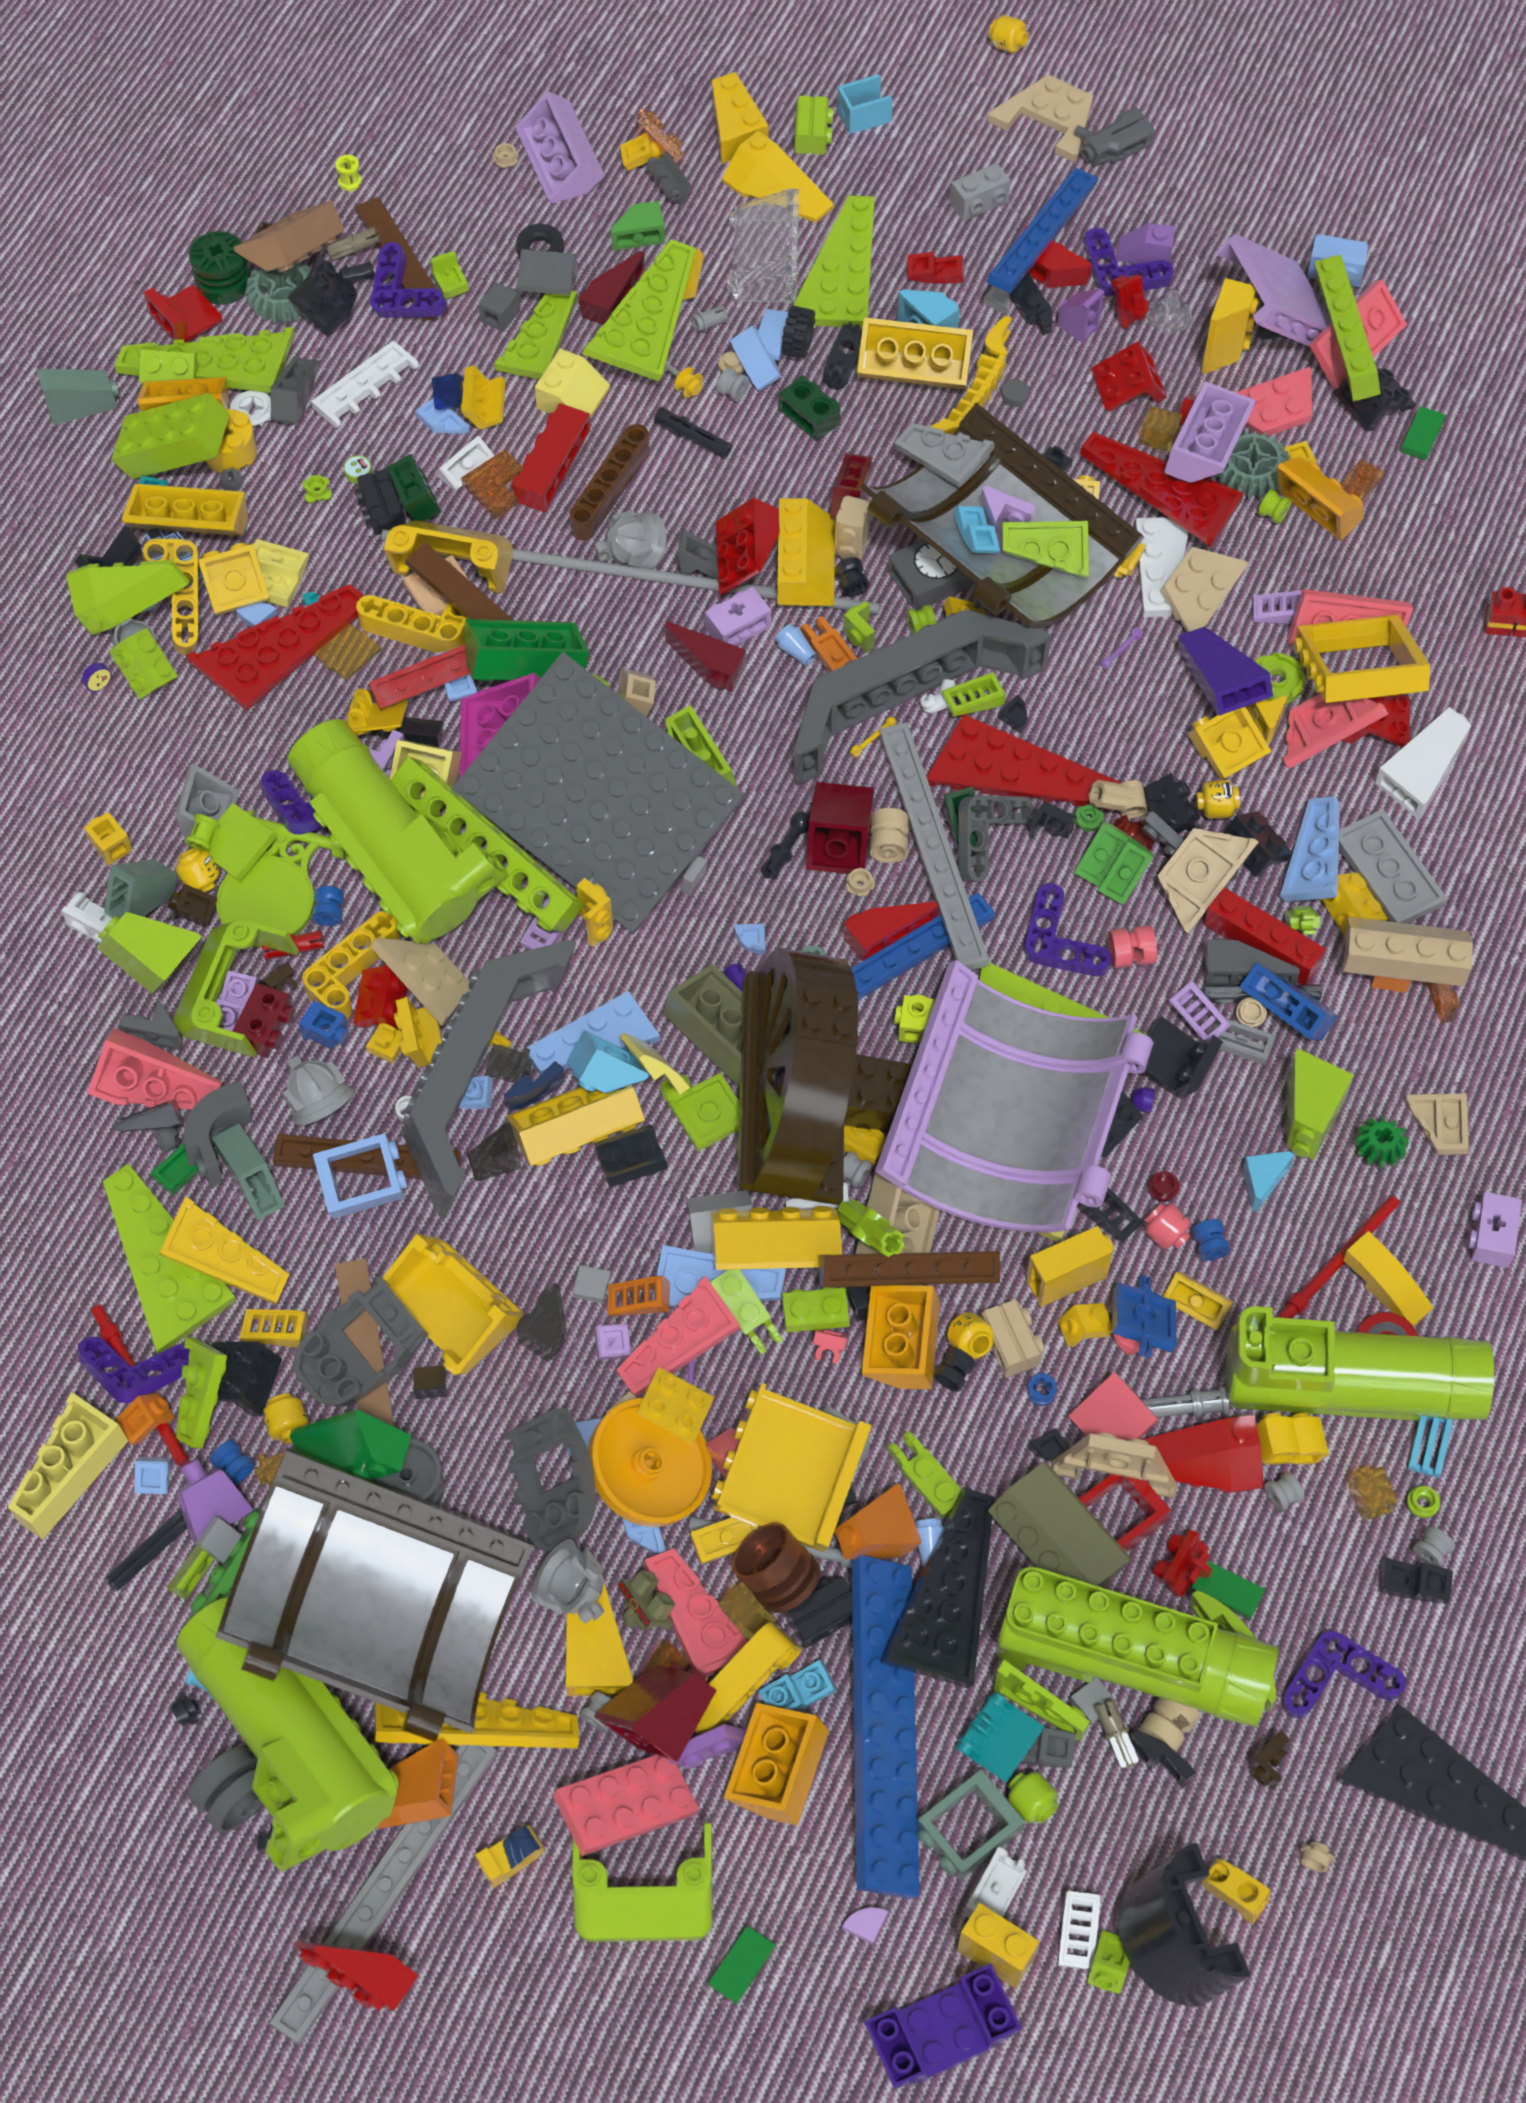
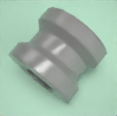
M727 368L719 378L717 392L722 395L728 394L732 400L738 402L743 398L748 389L749 377L745 375L739 376L735 370Z
M850 1151L844 1158V1180L851 1182L852 1187L860 1189L872 1170L873 1162L869 1160L863 1161L858 1158L857 1153Z
M1285 1472L1278 1481H1269L1264 1485L1270 1502L1279 1512L1287 1510L1289 1504L1293 1502L1299 1503L1305 1498L1300 1483L1291 1472Z
M1429 1527L1424 1533V1540L1417 1542L1413 1551L1424 1563L1441 1567L1444 1563V1556L1451 1554L1456 1546L1446 1533L1438 1528Z
M596 1691L591 1696V1704L583 1708L579 1714L591 1727L606 1734L609 1728L595 1719L594 1716L611 1699Z

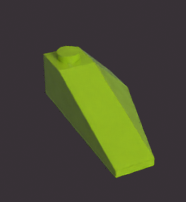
M173 560L140 562V565L124 566L123 563H114L113 567H100L99 564H88L72 570L66 575L75 616L92 635L116 627L117 624H121L189 584V580Z

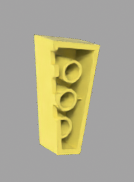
M72 1392L66 1401L68 1405L62 1416L58 1415L52 1426L54 1430L46 1445L42 1444L39 1449L35 1465L32 1470L27 1471L8 1506L18 1523L42 1540L128 1442L118 1423Z

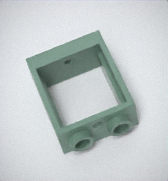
M981 1769L918 1819L919 1832H917V1836L927 1849L930 1850L933 1847L941 1857L938 1861L944 1871L949 1876L955 1874L962 1881L994 1855L998 1847H1004L1024 1829L1025 1821ZM971 1792H974L1004 1829L963 1861L933 1823Z

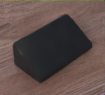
M404 717L402 726L395 729V731L403 733L404 740L440 747L445 723L444 721ZM381 730L382 741L388 739L392 731Z

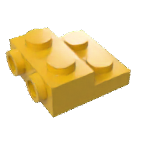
M239 543L231 546L230 551L223 553L211 551L205 553L203 558L198 559L215 616L270 600L253 544Z
M1246 707L1220 716L1218 715L1209 720L1208 716H1205L1193 723L1194 729L1188 733L1202 759L1208 758L1221 781L1272 752Z

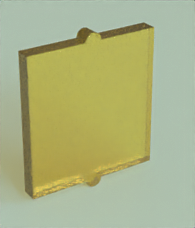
M349 624L314 653L313 656L325 664L328 671L333 670L344 680L348 681L382 649L381 646L368 637L367 632H361L352 624Z

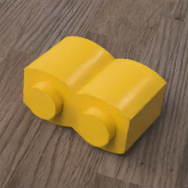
M1270 1413L1263 1416V1420L1257 1424L1261 1443L1262 1463L1314 1464L1319 1463L1329 1455L1321 1418L1310 1416L1309 1413H1298L1291 1417L1282 1416L1281 1413Z

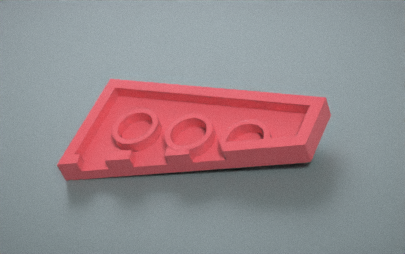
M1302 589L1287 641L1289 645L1295 642L1297 626L1398 614L1407 627L1413 607L1410 602Z
M704 1276L698 1282L697 1288L689 1296L686 1295L681 1300L678 1308L656 1327L657 1330L648 1340H644L616 1371L628 1390L637 1398L645 1392L658 1367L673 1374L740 1330L741 1326L707 1277Z
M674 1548L644 1559L643 1566L645 1570L653 1572L659 1580L658 1585L655 1587V1592L666 1593L676 1604L669 1617L674 1623L672 1628L691 1668L698 1670L706 1676L720 1672L748 1643L740 1633L741 1629L733 1619L730 1621L719 1607V1602L712 1594H708L700 1584V1579Z

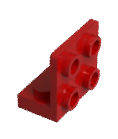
M194 285L188 286L170 298H167L164 294L160 295L153 287L144 292L149 314L172 340L184 339V343L223 321L222 315Z
M1139 341L1092 367L1095 381L1107 411H1112L1143 392L1146 396L1151 395L1157 403L1167 398L1154 359Z
M1403 694L1369 698V700L1377 704L1379 702L1383 704L1389 714L1343 739V741L1352 744L1371 732L1401 747L1406 746L1410 742V698Z

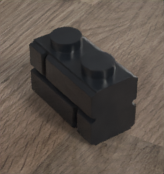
M388 469L375 471L374 474L368 473L358 476V488L354 489L358 505L364 504L365 510L361 512L365 526H371L374 535L378 536L382 534L383 529L391 530L396 526L405 524L404 510Z
M843 1576L836 1579L832 1577L823 1579L815 1587L816 1590L800 1605L785 1612L788 1624L793 1632H795L804 1649L809 1648L853 1622L852 1591Z

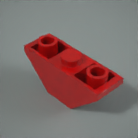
M1052 241L1028 273L1033 279L1048 288L1087 285L1090 282L1092 264L1084 257L1068 250L1064 245Z

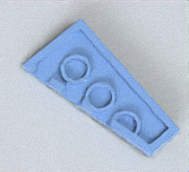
M1335 796L1314 798L1308 801L1280 894L1285 902L1337 897L1340 802Z
M627 991L526 1047L525 1054L539 1075H541L554 1061L560 1064L564 1070L571 1068L567 1063V1059L584 1030L629 1051L619 1037L623 1033L637 1037L650 1044L660 1042V1035L630 992Z
M663 1245L656 1276H664L670 1281V1307H678L681 1300L686 1295L689 1296L697 1288L698 1282L704 1276L711 1282L727 1270H716L713 1254ZM786 1268L740 1269L761 1302L781 1300ZM655 1289L653 1290L651 1301L654 1300Z

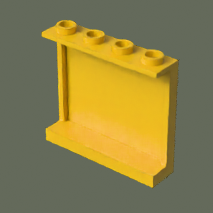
M761 1383L758 1390H751L745 1408L750 1411L746 1421L740 1420L735 1431L734 1438L739 1441L735 1451L729 1450L722 1468L728 1471L724 1482L718 1480L711 1499L716 1500L713 1510L759 1528L765 1524L775 1522L784 1524L800 1544L824 1553L830 1545L872 1425L862 1421L855 1425L765 1389L767 1384Z

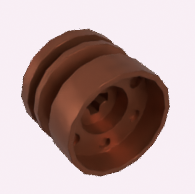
M776 1522L765 1524L746 1537L736 1550L732 1561V1570L749 1590L754 1592L756 1597L770 1611L776 1613L786 1612L800 1605L815 1589L821 1575V1565L816 1558L800 1544L784 1524Z

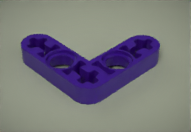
M1092 228L1086 232L1084 239L1088 262L1092 264L1091 271L1096 287L1103 290L1105 296L1116 295V292L1112 290V280L1121 275L1129 277L1130 275L1138 274L1141 276L1143 291L1164 288L1171 284L1174 268L1169 262L1157 260L1118 267L1107 232L1101 228ZM1095 240H1097V242L1100 243L1099 249H1097ZM1104 258L1107 259L1110 263L1107 265H1099L1096 262V260ZM1108 274H1109V277H1108V278H1109V281H1110L1111 284H1109L1108 281H1105V277H1106V275H1108Z
M390 242L385 244L379 252L370 305L376 314L383 318L435 317L443 314L447 308V300L440 290L435 288L401 289L406 254L398 243ZM394 275V280L390 284L383 285L385 277ZM407 299H415L411 307L403 308V304Z
M271 770L261 776L262 794L290 833L300 835L324 828L314 818V808L309 802L305 803L283 772ZM282 800L293 801L292 804L288 805L280 804L279 802Z
M1054 883L1042 885L1037 893L1026 938V958L1034 964L1085 975L1102 976L1106 974L1111 963V955L1106 948L1055 937L1063 906L1064 892L1059 885ZM1048 894L1054 895L1051 910L1045 908ZM1041 918H1047L1053 925L1048 929H1042L1037 926L1036 921ZM1038 937L1043 938L1040 953L1034 952ZM1069 949L1075 953L1076 957L1070 961L1064 960L1060 957L1059 953L1062 950ZM1081 953L1085 954L1084 963L1080 962ZM1095 957L1101 958L1099 965L1093 964Z
M88 1337L78 1344V1356L81 1365L116 1401L131 1403L140 1395H148L182 1378V1367L188 1366L190 1349L184 1348L185 1344H178L130 1367L105 1340L99 1337ZM106 1367L118 1368L116 1371L111 1373H105L102 1371ZM155 1370L162 1372L158 1376L146 1375L148 1372Z
M1327 1631L1319 1637L1286 1690L1282 1700V1707L1290 1717H1306L1335 1671L1386 1701H1393L1400 1697L1405 1689L1406 1679L1400 1670L1336 1631ZM1333 1641L1337 1644V1651L1328 1654L1325 1651L1327 1648L1325 1644L1329 1645ZM1348 1649L1351 1653L1348 1655L1345 1664L1340 1661ZM1355 1658L1365 1659L1369 1664V1671L1365 1674L1356 1673L1351 1666V1661ZM1309 1667L1320 1668L1324 1674V1679L1319 1683L1311 1682L1306 1676V1669ZM1377 1667L1380 1669V1672L1377 1675L1378 1677L1372 1682L1369 1679L1373 1676ZM1391 1677L1396 1680L1394 1683L1396 1688L1392 1687L1388 1691L1384 1688L1385 1682L1383 1680L1387 1681ZM1304 1687L1309 1690L1303 1700L1305 1706L1300 1705L1297 1709L1292 1706L1294 1700L1291 1697H1298Z

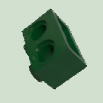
M803 375L779 392V411L816 442L840 424L841 407L834 398L828 397L815 382H810Z
M412 454L387 467L401 501L414 521H425L442 512L424 471Z

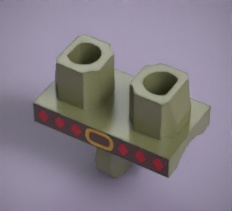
M640 1571L633 1580L622 1579L617 1585L627 1601L625 1604L627 1611L623 1616V1621L627 1627L635 1628L639 1626L642 1631L659 1626L663 1627L664 1630H669L674 1624L669 1614L676 1604L666 1593L657 1592L656 1595L653 1594L652 1591L658 1585L659 1580L651 1571Z

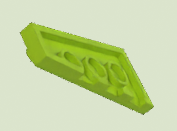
M572 290L570 295L546 293L534 308V314L529 321H525L520 327V333L515 340L512 339L506 346V352L495 361V370L540 380L559 350L577 301V291Z

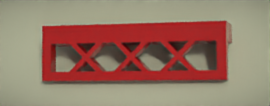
M465 644L370 681L367 689L370 695L373 694L379 710L470 675L466 664Z

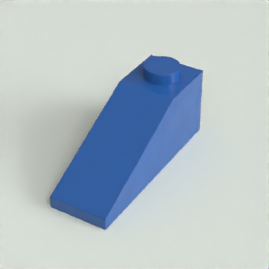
M1257 962L1240 985L1242 990L1310 1040L1322 1041L1338 1018L1336 1013L1314 997Z

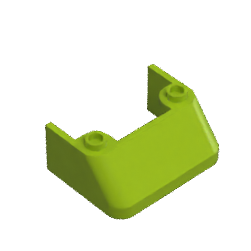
M238 919L215 927L207 937L175 1013L173 1023L179 1034L185 1038L255 1058L257 1052L245 1035L219 1028L223 1013L216 1001L238 949H246L255 943L297 955L299 950L289 933L245 919Z
M704 1823L705 1858L685 1860L677 1871V1886L608 1887V1876L605 1867L596 1860H583V1856L573 1839L574 1924L577 1934L588 1942L690 1941L705 1938L713 1926L711 1823Z

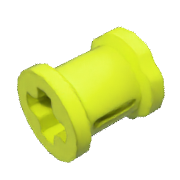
M352 155L339 157L335 165L337 172L340 174L338 178L340 188L347 191L358 189L362 183L361 176L358 173V159Z

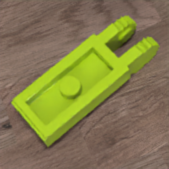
M740 1269L727 1270L710 1282L739 1322L743 1333L749 1336L761 1355L767 1350L761 1338H758L753 1331L757 1327L765 1324L773 1341H776L777 1344L783 1341L770 1320V1314Z
M908 1431L903 1435V1439L916 1456L908 1461L905 1454L895 1443L887 1447L888 1453L899 1465L902 1474L937 1515L943 1519L950 1514L962 1489L933 1455L923 1448L920 1441Z

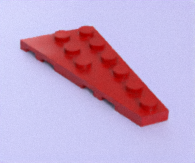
M1092 431L1081 447V456L1210 547L1215 543L1241 504L1244 493L1208 478L1190 483L1164 473L1167 461Z
M348 584L319 597L318 601L304 608L302 605L293 608L292 613L279 618L277 615L237 633L235 638L222 644L218 641L211 644L210 649L199 654L196 652L186 655L187 661L247 711L358 617L357 602L364 595L351 584Z
M963 714L926 777L931 787L939 784L951 786L953 790H960L972 786L973 789L980 790L983 794L1026 798L1029 796L1043 798V802L1053 803L1054 800L1071 802L1073 806L1083 807L1087 804H1092L1089 800V793L1091 792L1092 784L1097 780L1121 784L1118 780ZM1098 807V809L1108 810L1107 808Z

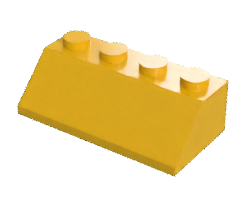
M864 317L857 369L858 377L966 390L973 330Z
M134 484L122 516V522L132 528L196 532L200 534H223L228 536H243L248 521L245 492Z
M779 498L780 534L778 538L777 605L834 606L835 518H831L830 514L807 498Z
M632 1085L608 1093L598 1089L591 1092L581 1086L506 1116L523 1157L530 1166L534 1164L536 1166L547 1164L554 1156L562 1153L571 1154L577 1152L582 1145L607 1139L610 1134L617 1131H630L637 1127V1123L645 1121Z
M816 1206L813 1210L784 1207L780 1211H769L767 1208L756 1207L750 1211L739 1212L733 1208H723L719 1212H711V1250L716 1270L820 1267L819 1255L842 1254L838 1213L836 1209L828 1206Z

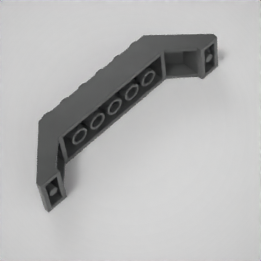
M964 610L957 614L952 613L944 620L933 625H926L912 635L900 637L886 647L876 648L858 660H850L844 666L832 672H824L814 680L794 748V782L799 786L823 775V757L832 736L941 686L944 679L954 680L982 667L1019 675L1023 681L1046 670L1051 642L1050 634L1048 631Z
M571 940L492 959L485 962L481 971L477 969L474 971L466 995H462L456 1008L457 1012L454 1018L450 1019L445 1029L441 1045H437L431 1058L432 1062L428 1070L425 1069L418 1084L419 1088L416 1094L412 1095L406 1107V1114L402 1121V1124L406 1125L403 1135L404 1140L438 1216L446 1219L454 1203L466 1172L465 1169L459 1167L446 1132L510 1002L547 990L556 993L577 944Z

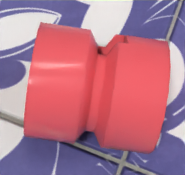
M1151 925L1134 927L1132 932H1129L1126 928L1108 931V950L1111 955L1113 969L1130 967L1133 962H1136L1139 966L1155 964L1157 962V944Z

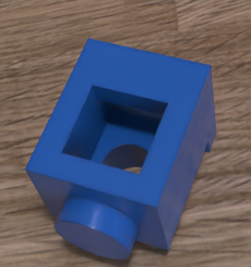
M313 1000L298 1023L303 1039H310L333 1050L337 1043L343 1044L349 1034L345 1015Z

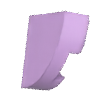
M881 1908L861 1909L853 1913L845 1921L842 1930L873 1945L888 1915V1911Z

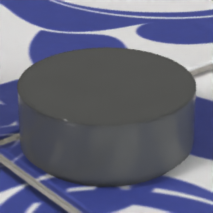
M1018 379L1007 381L1002 387L1001 397L1003 402L1011 407L1023 406L1029 398L1028 385Z

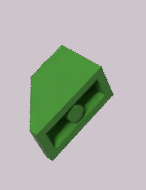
M659 201L634 204L611 228L613 251L665 243L664 222Z

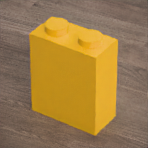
M1096 1226L1031 1255L1026 1282L1039 1306L1048 1305L1107 1278L1114 1252L1113 1243L1107 1234L1103 1235L1099 1227Z
M979 1903L961 1931L957 1951L981 1967L992 1963L998 1978L1017 1989L1034 1961L1040 1941Z

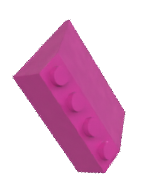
M535 673L479 691L461 699L460 752L462 754L459 779L541 678Z

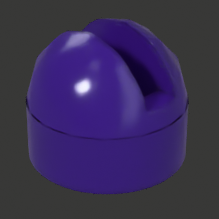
M1144 1087L1135 1090L1132 1098L1134 1106L1142 1112L1151 1113L1155 1089Z

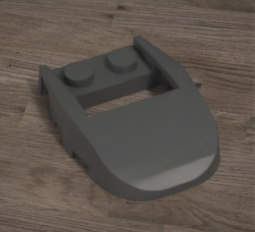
M381 1276L375 1279L378 1284L364 1294L358 1290L349 1296V1301L336 1310L331 1308L322 1316L325 1320L315 1331H309L296 1349L293 1362L295 1374L309 1394L319 1403L333 1407H343L363 1399L397 1375L429 1335L428 1331L423 1328L391 1288L390 1284ZM365 1310L368 1311L398 1349L393 1355L395 1358L378 1373L375 1372L343 1331Z
M554 1408L505 1434V1440H511L515 1457L508 1461L510 1474H516L518 1490L513 1492L516 1505H522L526 1517L523 1520V1524L528 1537L534 1542V1546L546 1552L552 1551L564 1540L571 1539L576 1542L590 1526L596 1508L595 1479L590 1452L568 1408ZM563 1444L564 1447H569L574 1461L571 1463L573 1476L576 1478L543 1493L540 1477L533 1459Z

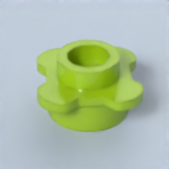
M313 475L303 482L302 487L306 490V502L314 503L315 501L329 500L332 497V492L328 489L330 484L328 478Z

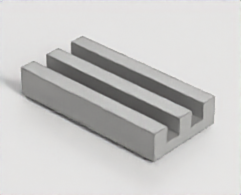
M1218 1019L1215 1023L1214 1029L1221 1024ZM1226 1019L1231 1024V1027L1227 1030L1241 1035H1234L1228 1032L1222 1033L1218 1037L1223 1041L1219 1050L1266 1065L1276 1035ZM1247 1037H1250V1038H1253V1039H1256V1040L1265 1042V1043H1267V1044H1266V1045H1263V1044H1260V1043L1251 1041V1040H1249V1038H1247Z

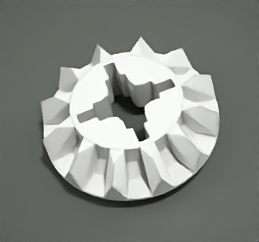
M243 392L236 396L230 405V409L248 414L252 427L254 425L263 427L265 421H271V397L264 392ZM253 404H255L256 410L253 415H250L249 411Z

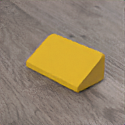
M1181 1271L1176 1272L1163 1296L1176 1301L1177 1309L1215 1330L1219 1329L1234 1304V1301Z

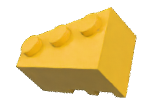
M736 72L713 79L712 103L721 164L732 160L739 145L755 132L760 131L769 138V125Z

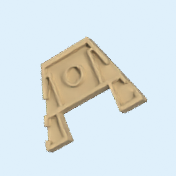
M1048 74L990 111L987 122L1008 131L1020 114L1026 115L1064 133V136L1055 146V154L1075 163L1083 139L1074 135V130L1078 125L1086 127L1093 103V95Z
M1109 1433L1089 1434L1052 1461L1051 1468L1058 1476L1079 1480L1081 1468L1145 1480L1148 1481V1484L1159 1496L1174 1499L1176 1496L1177 1484L1157 1447L1149 1445L1148 1442L1141 1439L1126 1441L1116 1439L1114 1435Z

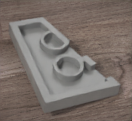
M911 423L894 442L897 450L959 488L995 448L993 441L984 440L980 442L972 440L967 435H950L944 433L941 429Z

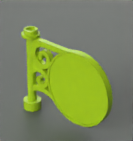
M255 810L245 811L273 831L277 837L273 841L272 848L261 855L240 882L230 874L226 875L217 893L216 907L220 921L223 925L238 919H245L287 931L289 934L294 933L298 935L310 921L313 908L315 907L314 889L308 875L312 856L320 847L332 850V856L345 860L348 854L344 848L339 849L330 837L313 832L300 835L293 834L283 824L257 817ZM295 841L309 844L306 849L301 844H294L291 846V851L293 854L297 852L298 854L296 856H289L287 854V849ZM255 943L251 945L255 947H262V945Z

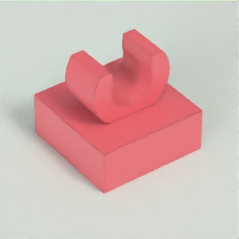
M828 1329L817 1330L813 1344L819 1345L816 1350V1360H821L823 1351L829 1349L834 1353L833 1363L837 1364L841 1357V1351H845L848 1346L850 1334Z

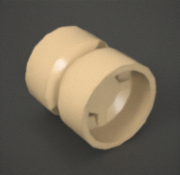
M883 808L873 812L871 815L872 835L870 837V855L873 859L884 863H894L902 861L908 856V837L906 836L908 835L909 816L906 812L896 808Z
M1159 1698L1154 1705L1156 1713L1148 1714L1138 1731L1160 1740L1177 1752L1185 1740L1183 1733H1190L1201 1715L1195 1708Z

